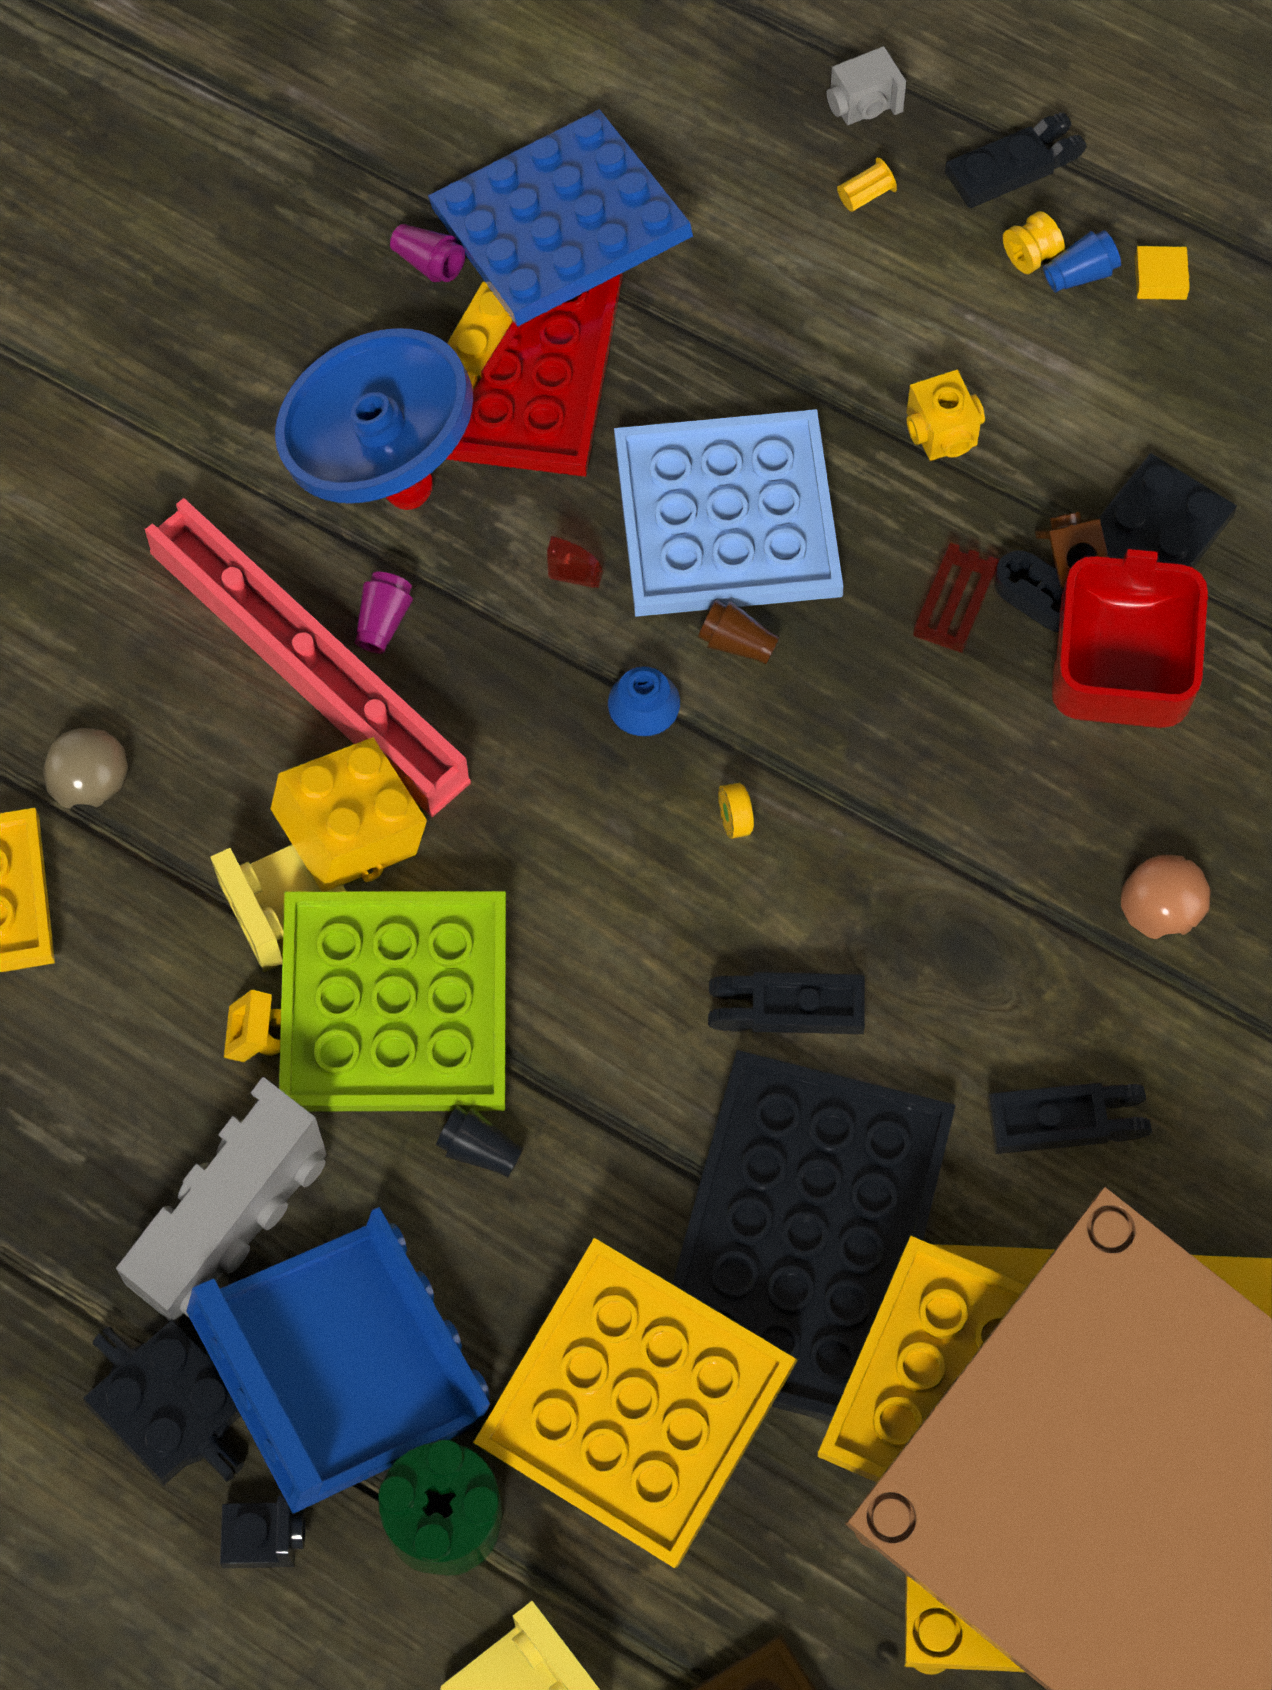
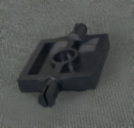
M172 1320L146 1343L133 1349L113 1331L111 1326L103 1329L104 1337L99 1333L93 1340V1345L114 1366L109 1375L83 1398L85 1406L162 1486H165L184 1467L201 1461L203 1458L207 1460L226 1482L233 1479V1471L238 1474L243 1468L244 1463L221 1441H223L229 1427L241 1417V1414L213 1361Z

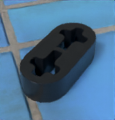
M1016 550L1004 555L997 565L994 586L997 593L1009 604L1045 628L1059 632L1060 611H1054L1052 605L1053 602L1061 603L1064 589L1060 587L1057 570L1026 551ZM1021 571L1028 574L1027 581L1020 579L1015 584L1009 580L1010 574L1018 575Z

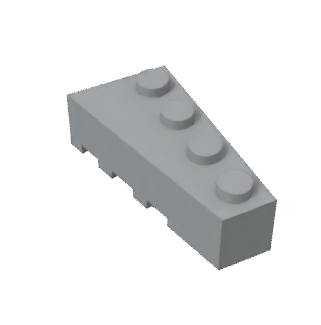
M262 1077L251 1092L259 1101L245 1119L239 1121L232 1116L219 1133L222 1141L217 1149L216 1157L210 1164H196L182 1181L183 1185L178 1194V1199L181 1202L174 1210L170 1206L163 1207L116 1267L127 1287L176 1325L186 1315L188 1316L186 1310L192 1288L213 1278L217 1281L224 1271L228 1274L235 1271L250 1251L248 1244L262 1228L269 1230L279 1222L287 1210L288 1203L286 1201L300 1185L307 1187L312 1184L325 1166L324 1158L327 1156L316 1118L264 1077Z

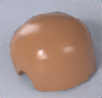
M1158 855L1147 859L1139 865L1122 886L1121 908L1129 924L1149 938L1158 939L1164 935L1176 933L1185 935L1191 931L1192 927H1196L1209 912L1211 889L1203 871L1192 860H1186L1183 856Z

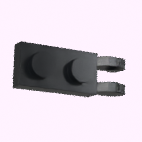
M1064 112L1055 113L1054 116L1042 119L1034 128L1030 126L947 161L945 173L967 207L971 209L1053 174L1054 169L1064 166L1070 161L1073 162L1079 156H1082V153L1087 148V144L1082 136L1075 134L1069 138L1057 141L1047 150L1046 144L1063 137L1070 130V126H1072L1071 120Z
M754 972L753 976L725 975L714 977L709 981V993L713 997L742 1000L753 996V1008H718L708 1013V1025L718 1031L742 1032L752 1028V1032L864 1035L865 976L860 974Z
M1101 1083L989 1094L987 1103L995 1154L1105 1144L1109 1140L1120 1142L1146 1137L1152 1133L1150 1119H1147V1117L1108 1120L1106 1108L1132 1107L1146 1100L1144 1086H1141V1084L1102 1086Z

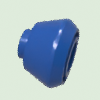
M636 667L626 672L612 687L608 697V710L614 723L623 731L636 736H652L665 731L674 723L680 710V696L672 681L659 670L651 667Z

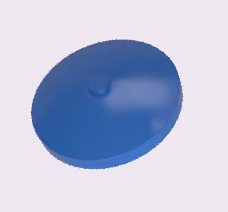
M396 328L374 331L352 338L329 350L312 363L299 376L284 398L275 428V441L280 459L300 487L315 497L327 501L363 503L399 493L432 473L458 445L465 433L472 413L473 389L471 380L456 352L446 342L432 334L414 329Z

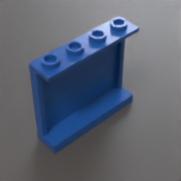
M380 1207L372 1210L366 1226L219 1289L214 1278L192 1288L186 1312L293 1514L391 1468L401 1456L418 1446L435 1443L439 1440H450L478 1427L490 1405V1394L486 1381L478 1370L470 1369L461 1353L462 1344L455 1326L449 1320L443 1321L433 1303L434 1293L428 1278L423 1272L415 1271L406 1255L407 1246L402 1232L396 1224L388 1223Z

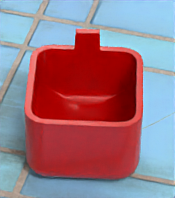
M1128 549L1123 559L1099 556L1085 557L1071 567L1061 597L1057 657L1054 663L1052 682L1053 702L1064 716L1074 720L1153 728L1172 727L1186 717L1200 689L1203 677L1208 589L1207 582L1200 572L1193 567L1182 564L1157 562L1158 552Z

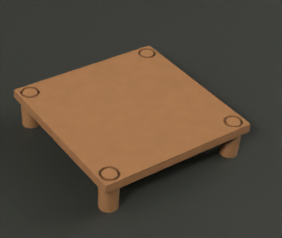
M1104 1187L1076 1221L845 1525L854 1531L857 1539L864 1546L881 1553L1047 1690H1272V1319Z

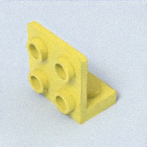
M290 845L251 864L246 862L241 865L238 864L231 848L211 856L219 885L263 972L283 963L284 892H322L293 845ZM341 885L326 892H346V890Z
M533 1601L513 1615L515 1623L513 1630L446 1681L440 1688V1690H600Z

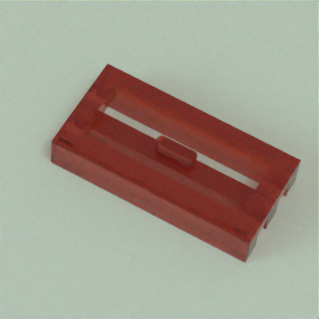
M950 543L914 627L913 636L963 653L996 573L999 559L989 556L988 560L979 558V552L970 549L968 554L959 551V545ZM954 565L962 567L937 629L928 628ZM972 572L981 573L982 575L956 637L948 635V630Z

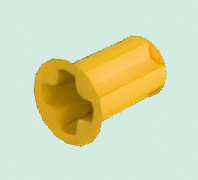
M878 157L876 158L875 165L837 187L841 201L850 212H853L888 190L897 191L896 181L891 170Z

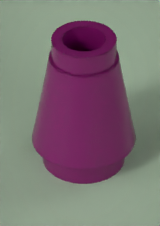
M400 224L392 233L390 239L391 250L398 253L399 256L432 282H450L460 273L465 261V250L463 246L458 244L454 236L407 224Z
M377 571L372 573L370 581L363 583L357 637L355 640V644L358 647L378 654L385 652L387 644H389L413 602V598L409 595L412 585L407 580L391 573Z

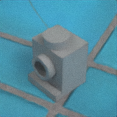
M883 46L832 66L831 87L827 90V100L833 114L836 117L842 116L847 125L862 119L875 118L887 109H891L893 114L897 115L903 112L906 80Z

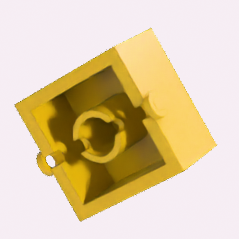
M374 737L280 772L270 808L322 892L329 891L361 877L365 882L373 881L382 874L383 868L415 856L427 823V819ZM372 868L374 872L369 874L368 870Z

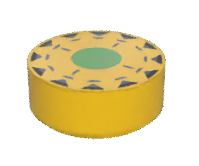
M740 782L720 786L718 792L719 808L727 836L730 839L749 836L754 828V818L750 797L745 786Z

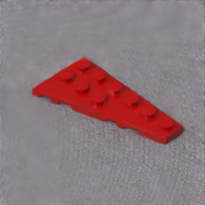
M623 273L518 327L514 321L511 323L481 371L482 378L473 390V407L468 426L458 445L446 460L586 477Z

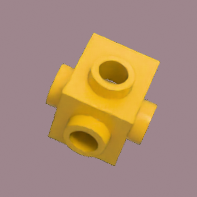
M958 369L910 385L906 412L908 415L906 419L907 427L912 441L915 445L922 444L929 461L945 456L950 458L958 457L968 452L972 447L977 446L980 425L985 422L984 410L976 394H969Z

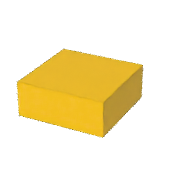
M1137 246L1135 254L1137 299L1187 300L1190 288L1187 247Z

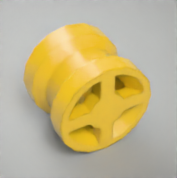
M1037 211L1028 217L1026 225L1022 227L1014 225L1003 233V244L1008 257L1015 267L1024 274H1031L1040 268L1041 261L1044 259L1052 260L1065 249L1064 239L1057 224L1048 214L1042 211Z

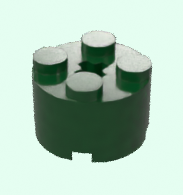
M439 1440L435 1443L418 1446L405 1453L392 1465L379 1489V1513L382 1525L394 1552L410 1568L430 1574L460 1575L478 1566L494 1549L502 1524L500 1494L496 1479L489 1466L470 1449L450 1440ZM437 1501H441L443 1504L450 1503L452 1514L444 1519L438 1512L432 1513L431 1505Z

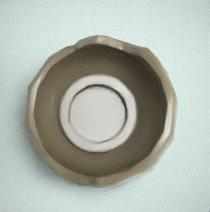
M77 728L61 734L49 747L43 767V777L47 793L61 806L69 809L76 804L99 807L104 801H107L121 790L128 772L124 747L117 738L111 736L108 732L95 728Z

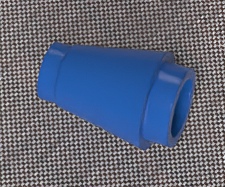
M1103 230L1097 234L1090 231L1052 259L1051 262L1043 265V272L1049 286L1056 293L1062 289L1111 277L1112 270L1121 266V258L1113 239L1107 231Z

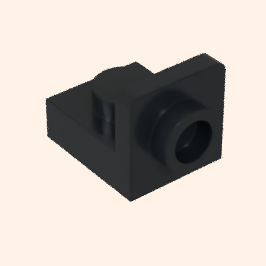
M278 1496L277 1503L222 1504L220 1565L222 1568L294 1567L295 1549L305 1548V1513L293 1514L284 1496Z

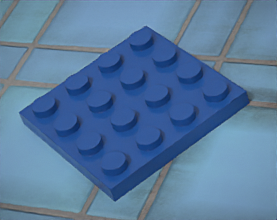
M600 109L428 195L435 214L451 236H454L458 244L463 246L465 255L517 327L693 237L689 220Z

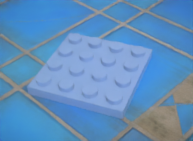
M817 409L614 428L635 617L710 610L715 600L728 605L729 601H732L738 607L843 596V580Z

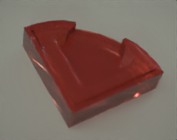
M551 536L547 549L549 578L591 588H599L603 575V569L599 561L582 547L567 540Z

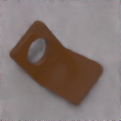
M1080 511L1049 518L1050 528L1035 531L1036 539H1050L1060 587L1063 589L1070 571L1067 564V554L1073 545L1086 543L1093 548L1096 556L1108 557L1100 519H1081Z

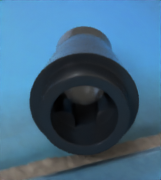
M458 1105L449 1117L436 1142V1146L447 1151L445 1157L497 1172L507 1178L510 1176L524 1150L523 1147L514 1143L473 1107L470 1111H467Z

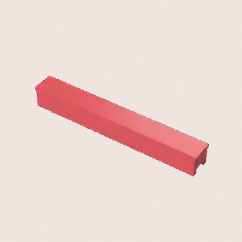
M185 498L176 504L178 511L159 527L152 523L145 529L151 555L353 744L374 737L414 801L431 817L435 816L471 784L466 757Z

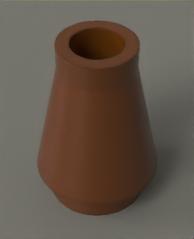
M715 600L699 632L698 638L709 643L707 648L754 659L767 665L780 636L770 632L732 601H729L728 605Z

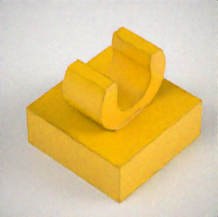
M251 989L229 1006L224 1058L245 1062L258 1052L268 1056L280 1053V1040L274 1039L268 1032L269 1025L281 1027V1009H271L272 994Z

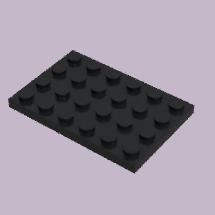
M737 1050L672 1284L798 1359L771 1407L831 1422L910 1236L923 1241L956 1105Z

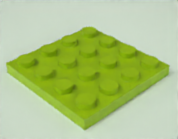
M506 891L284 892L279 1089L308 1112L454 1111L457 1105L467 1111H470L472 1107L476 1111H505Z

